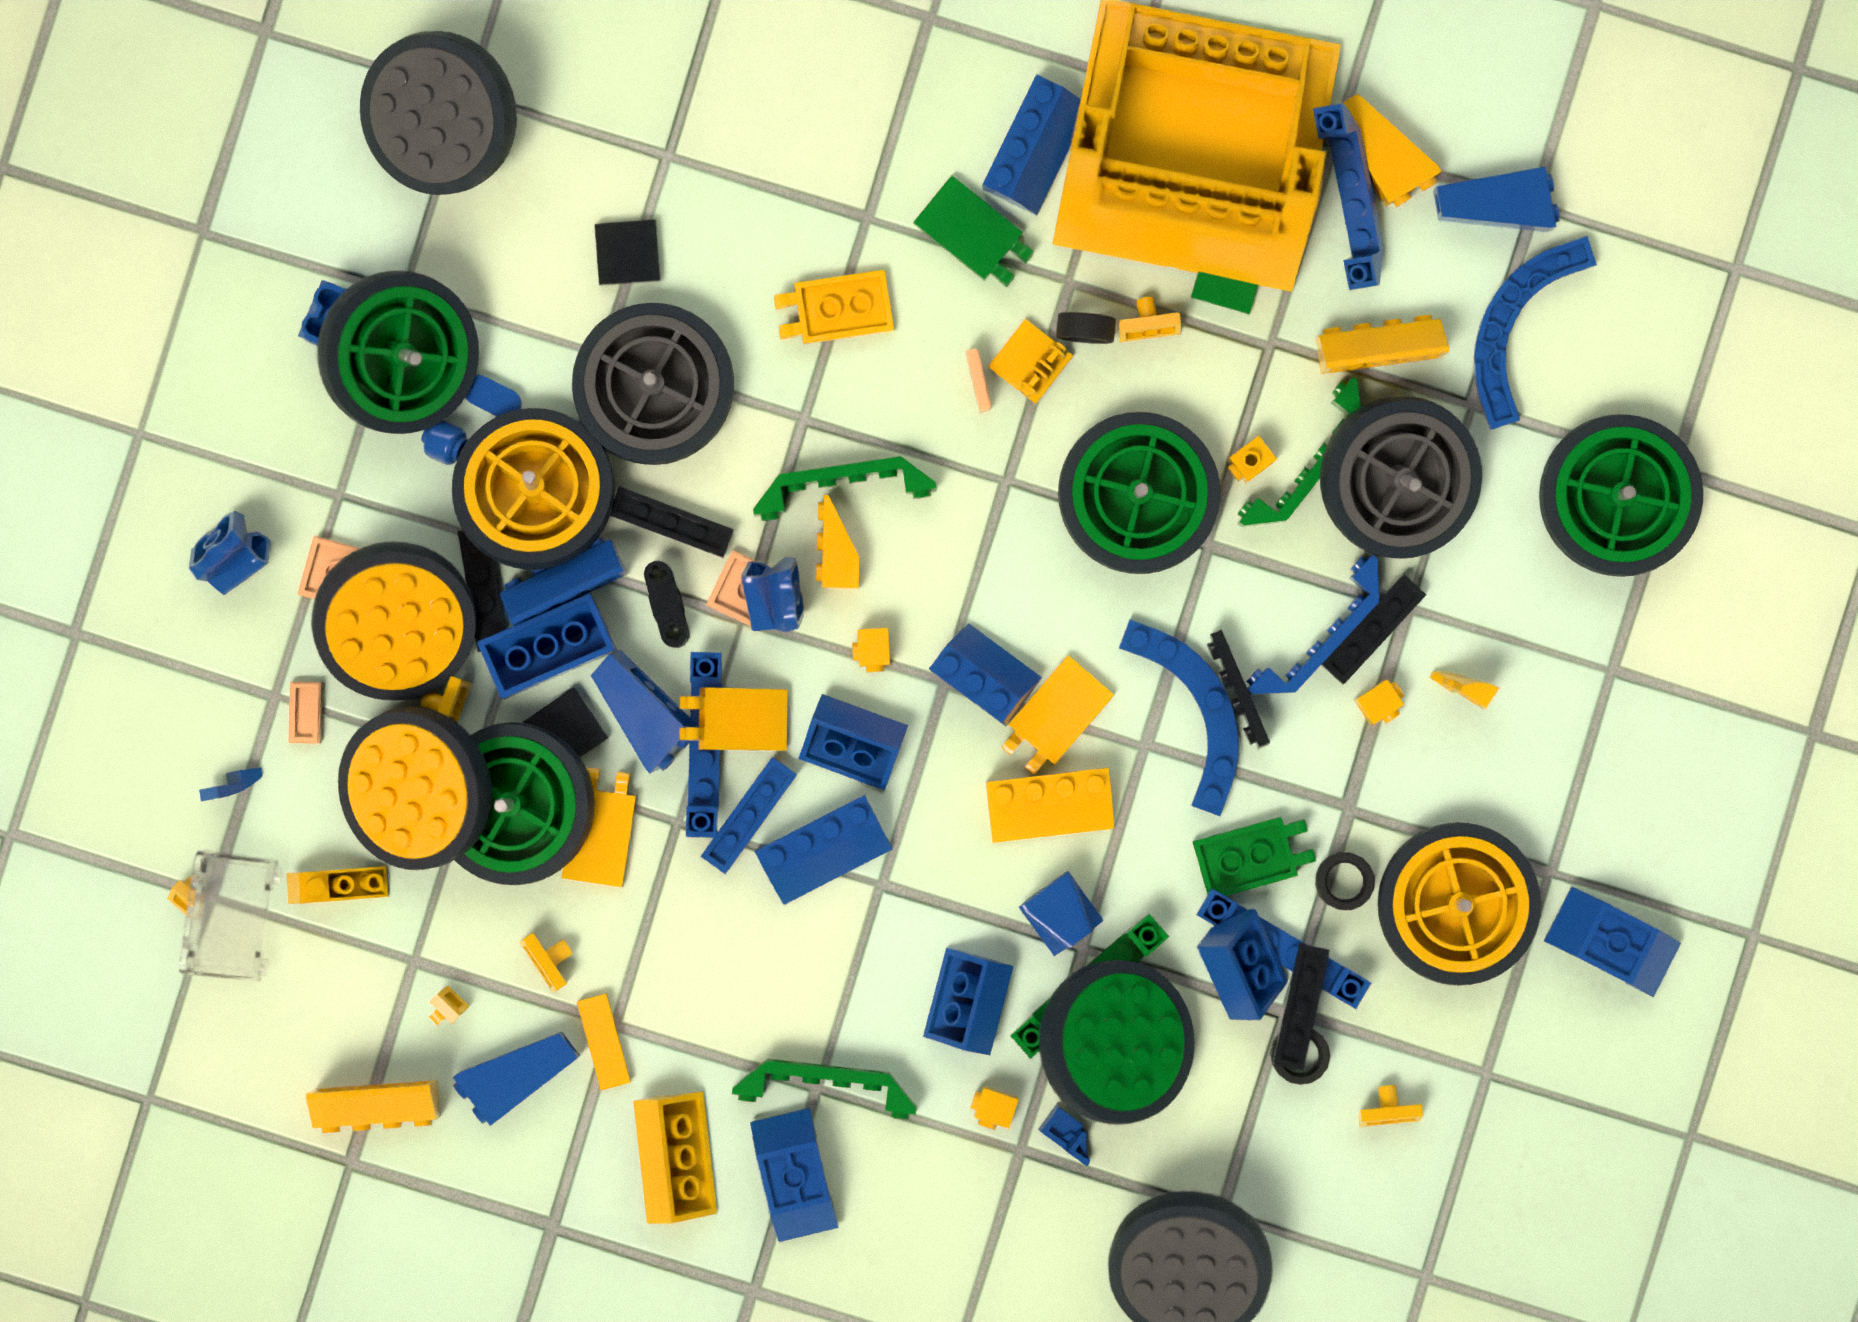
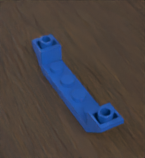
M1344 103L1314 108L1313 112L1319 139H1329L1352 254L1351 257L1343 260L1349 290L1380 285L1384 244L1361 129Z
M1373 554L1367 559L1362 555L1350 568L1354 573L1349 579L1366 596L1363 598L1359 595L1348 606L1351 613L1344 620L1338 617L1327 629L1330 635L1323 643L1317 640L1306 652L1309 658L1302 666L1297 662L1286 673L1285 676L1289 679L1286 683L1269 667L1263 672L1258 668L1246 681L1250 685L1247 688L1250 695L1297 692L1379 603L1378 561Z
M690 652L691 696L700 697V688H722V653ZM690 709V718L698 725L699 709ZM692 740L689 744L688 806H686L685 837L717 838L721 750L699 749V740Z
M1211 888L1196 915L1216 926L1247 911V909ZM1259 917L1280 965L1293 972L1299 943H1305ZM1328 957L1322 990L1357 1009L1371 982Z

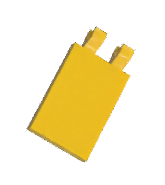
M885 270L794 283L795 292L774 295L775 309L797 306L799 316L798 323L779 325L780 340L802 336V342L805 345L894 331Z
M1068 655L1008 724L1014 732L1001 748L1011 755L1024 739L1037 750V753L1024 768L1033 775L1047 759L1055 765L1113 698L1114 694Z
M700 688V697L680 696V709H699V728L679 727V740H699V749L787 751L788 689Z
M588 767L587 771L594 791L593 822L584 845L578 854L563 868L561 878L623 887L637 797L628 795L631 773L617 772L615 793L597 790L601 769Z

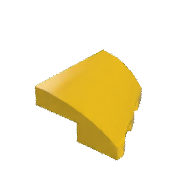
M1433 671L1429 676L1430 679L1450 692H1457L1481 709L1488 707L1499 690V687L1451 672Z

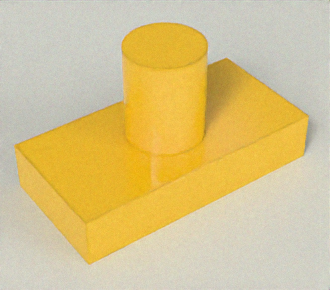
M1143 297L1136 301L1139 318L1118 320L1120 342L1180 335L1181 333L1180 313L1157 315L1155 299L1153 297Z
M451 676L444 695L433 691L423 695L421 707L441 712L458 723L472 683Z
M534 933L519 942L553 993L567 984L556 968V965L573 955L563 939L547 950H544Z
M1396 1085L1378 1087L1380 1108L1360 1110L1358 1114L1359 1127L1420 1122L1423 1118L1422 1104L1398 1105Z

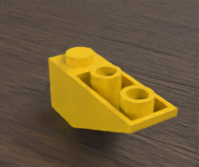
M824 495V502H818V520H823V533L817 532V551H823L822 563H816V581L822 582V588L859 589V555L829 495Z
M386 866L286 873L288 904L388 897Z

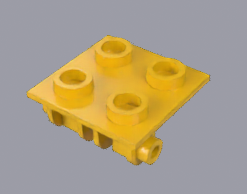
M1024 319L989 364L988 368L1037 404L1072 359L1073 355L1061 343L1055 342L1027 319Z

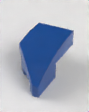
M262 768L226 773L228 785L200 789L201 802L228 797L247 789L263 776Z
M1056 1105L1038 1130L1088 1167L1090 1159L1087 1153L1086 1131L1083 1129V1124Z

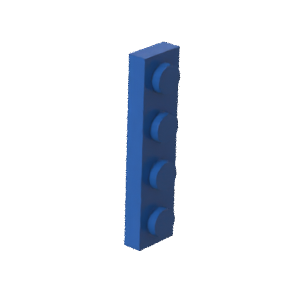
M772 757L720 828L717 838L712 839L700 857L726 874L797 774Z

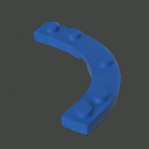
M1587 236L1556 246L1527 261L1503 282L1489 302L1479 324L1474 348L1475 385L1489 430L1520 421L1506 372V344L1516 318L1525 304L1548 284L1597 265Z
M1129 619L1119 649L1146 658L1169 670L1188 688L1200 709L1206 727L1207 754L1204 770L1191 806L1221 816L1232 786L1238 760L1237 723L1228 694L1211 667L1189 646L1171 635Z

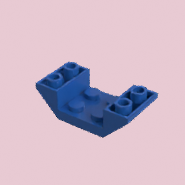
M1572 886L1543 940L1653 998L1681 945V942L1657 928Z
M810 1108L750 1122L757 1163L778 1241L783 1242L839 1228L832 1197L830 1198Z

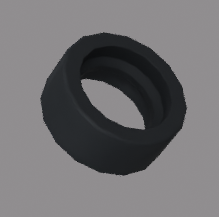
M1062 312L1057 317L1056 338L1080 343L1111 344L1114 342L1116 319L1100 314Z
M1338 852L1328 856L1319 865L1315 874V887L1319 897L1327 905L1338 910H1354L1363 906L1370 899L1375 888V876L1371 866L1364 858L1350 852ZM1341 863H1349L1356 866L1363 877V886L1360 892L1350 899L1335 897L1327 886V876L1330 870Z
M1314 1029L1312 1030L1310 1040L1316 1045L1319 1056L1317 1063L1311 1070L1304 1073H1296L1286 1067L1273 1065L1278 1075L1289 1083L1298 1085L1313 1083L1321 1078L1328 1068L1330 1061L1329 1045L1324 1037ZM1279 1034L1273 1041L1270 1055L1272 1063L1274 1059Z

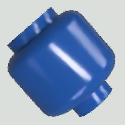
M441 421L433 427L425 429L421 441L424 443V453L429 458L445 465H452L457 461L468 439L466 432L462 428L449 422Z

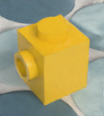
M1258 435L1227 459L1231 464L1227 468L1238 482L1242 479L1246 484L1273 464L1277 458Z
M888 628L857 629L858 642L852 643L853 661H859V667H866V673L884 672V666L890 665Z
M1386 679L1355 698L1354 701L1370 725H1375L1382 719L1386 724L1401 714L1398 709L1404 706L1401 699L1405 696L1395 681L1390 684L1389 680Z
M983 1086L981 1092L975 1091L970 1109L975 1110L974 1118L979 1119V1125L996 1130L997 1125L1010 1129L1019 1098Z

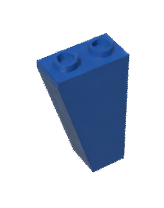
M1546 167L1437 186L1433 190L1438 221L1542 232L1552 231L1557 227L1556 222L1560 221L1557 204H1552L1550 192H1554L1553 178L1551 174L1546 173Z
M621 649L609 653L590 676L644 768L650 774L659 769L665 771L676 759L673 754L680 747L683 750L692 741L679 740V727L697 728L699 725L680 709Z
M559 1032L460 1071L452 1077L456 1081L453 1087L463 1099L468 1097L475 1107L472 1111L482 1124L487 1121L491 1126L581 1055L565 1034Z

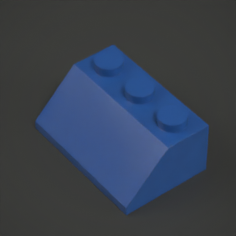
M969 623L944 647L929 668L932 673L1005 727L1042 679L1040 675Z
M821 694L799 759L885 790L908 725Z
M1249 909L1211 927L1197 946L1230 1020L1260 1021L1288 983L1256 909Z
M946 948L923 1037L964 1051L990 1056L1014 966Z

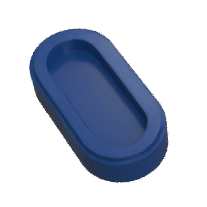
M475 375L473 384L465 397L472 405L496 417L510 411L522 409L521 398L515 391L483 375Z

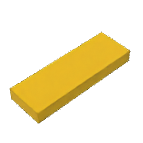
M605 993L577 1001L600 1090L631 1083L608 994Z

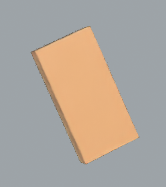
M977 348L967 350L966 357L979 413L990 411L992 406L979 350Z
M290 682L288 743L321 744L322 682Z

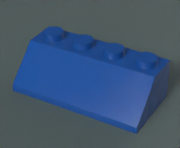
M1036 74L982 184V190L1037 216L1072 145L1081 99L1066 88Z
M602 537L597 539L589 550L564 564L548 569L533 570V577L523 582L519 577L504 585L506 590L499 594L511 624L515 626L578 599L627 575L628 572L613 541L608 540L605 542Z
M591 593L477 642L501 699L510 698L617 651L608 627Z
M863 795L754 852L783 905L891 851L893 848L869 801Z

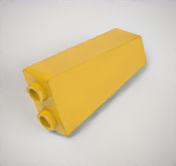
M1356 94L1343 102L1361 129L1371 184L1385 207L1394 203L1397 208L1412 198L1409 193L1420 187L1423 192L1438 183L1436 177L1442 172L1440 167L1363 97Z

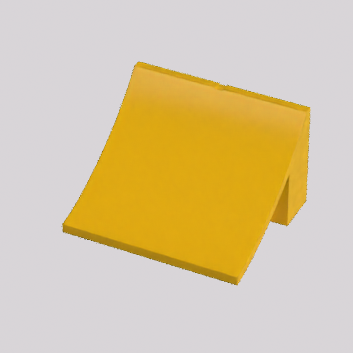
M1101 0L1052 245L1163 267L1168 266L1194 273L1200 271L1292 292L1319 198L1325 152L1321 151L1324 138L1319 139L1313 109L1328 106L1331 103L1341 44L1119 0Z

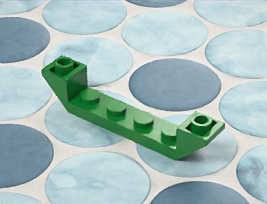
M1354 377L1349 379L1348 382L1342 379L1331 393L1335 396L1331 404L1348 417L1361 407L1358 380ZM1342 419L1339 422V424L1332 431L1333 434L1345 419ZM1323 443L1313 457L1317 461L1309 470L1307 467H1304L1294 481L1298 486L1291 494L1286 491L1275 504L1280 508L1277 512L1259 498L1253 503L1247 500L1237 513L1241 517L1237 524L1241 527L1287 521L1320 479L1321 463L1327 444Z
M899 456L779 474L753 508L755 517L761 516V521L780 519L779 513H785L782 488H788V493L805 491L806 485L818 483L819 488L837 486L836 480L848 479L849 484L866 482L867 476L879 474V479L897 477V471H903L906 495L913 494V499L931 497V491L937 490L934 480Z
M1147 914L1118 937L1088 965L1107 960H1124L1138 963L1143 957L1150 955L1166 941L1169 935L1150 914ZM1050 998L1010 1035L1030 1059L1040 1051V1026Z
M768 1058L732 1088V1094L738 1095V1100L756 1102L757 1097L762 1098L764 1095L766 1073L772 1074L771 1079L790 1081V1076L802 1077V1082L808 1084H820L821 1079L832 1080V1086L851 1088V1083L863 1084V1089L871 1091H881L882 1086H886L888 1090L885 1111L891 1112V1117L909 1119L910 1114L916 1115L917 1109L916 1104L892 1074L885 1071Z

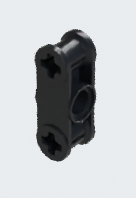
M653 561L646 566L644 571L651 610L657 622L662 641L669 647L680 648L688 642L690 637L681 594L676 585L671 567L665 562ZM656 567L667 573V575L662 577V583L651 579V575L655 573L654 568ZM672 626H675L678 630H683V634L679 636V642L675 643L674 639L667 637V634L671 633Z

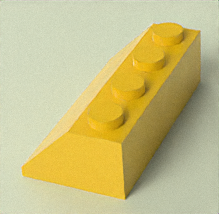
M1421 315L1413 317L1414 322L1402 324L1401 319L1383 321L1384 326L1372 328L1371 323L1353 325V331L1341 332V327L1323 329V335H1318L1316 338L1321 375L1442 358L1450 351L1441 318L1432 320V315Z
M1109 768L985 782L993 843L1114 829Z
M438 1080L318 1088L306 1093V1102L313 1128H322V1133L340 1132V1126H352V1131L370 1130L371 1124L383 1123L384 1129L402 1127L401 1122L414 1121V1126L432 1125V1120L440 1117Z
M690 1092L634 1100L647 1224H672L717 1214L704 1092Z

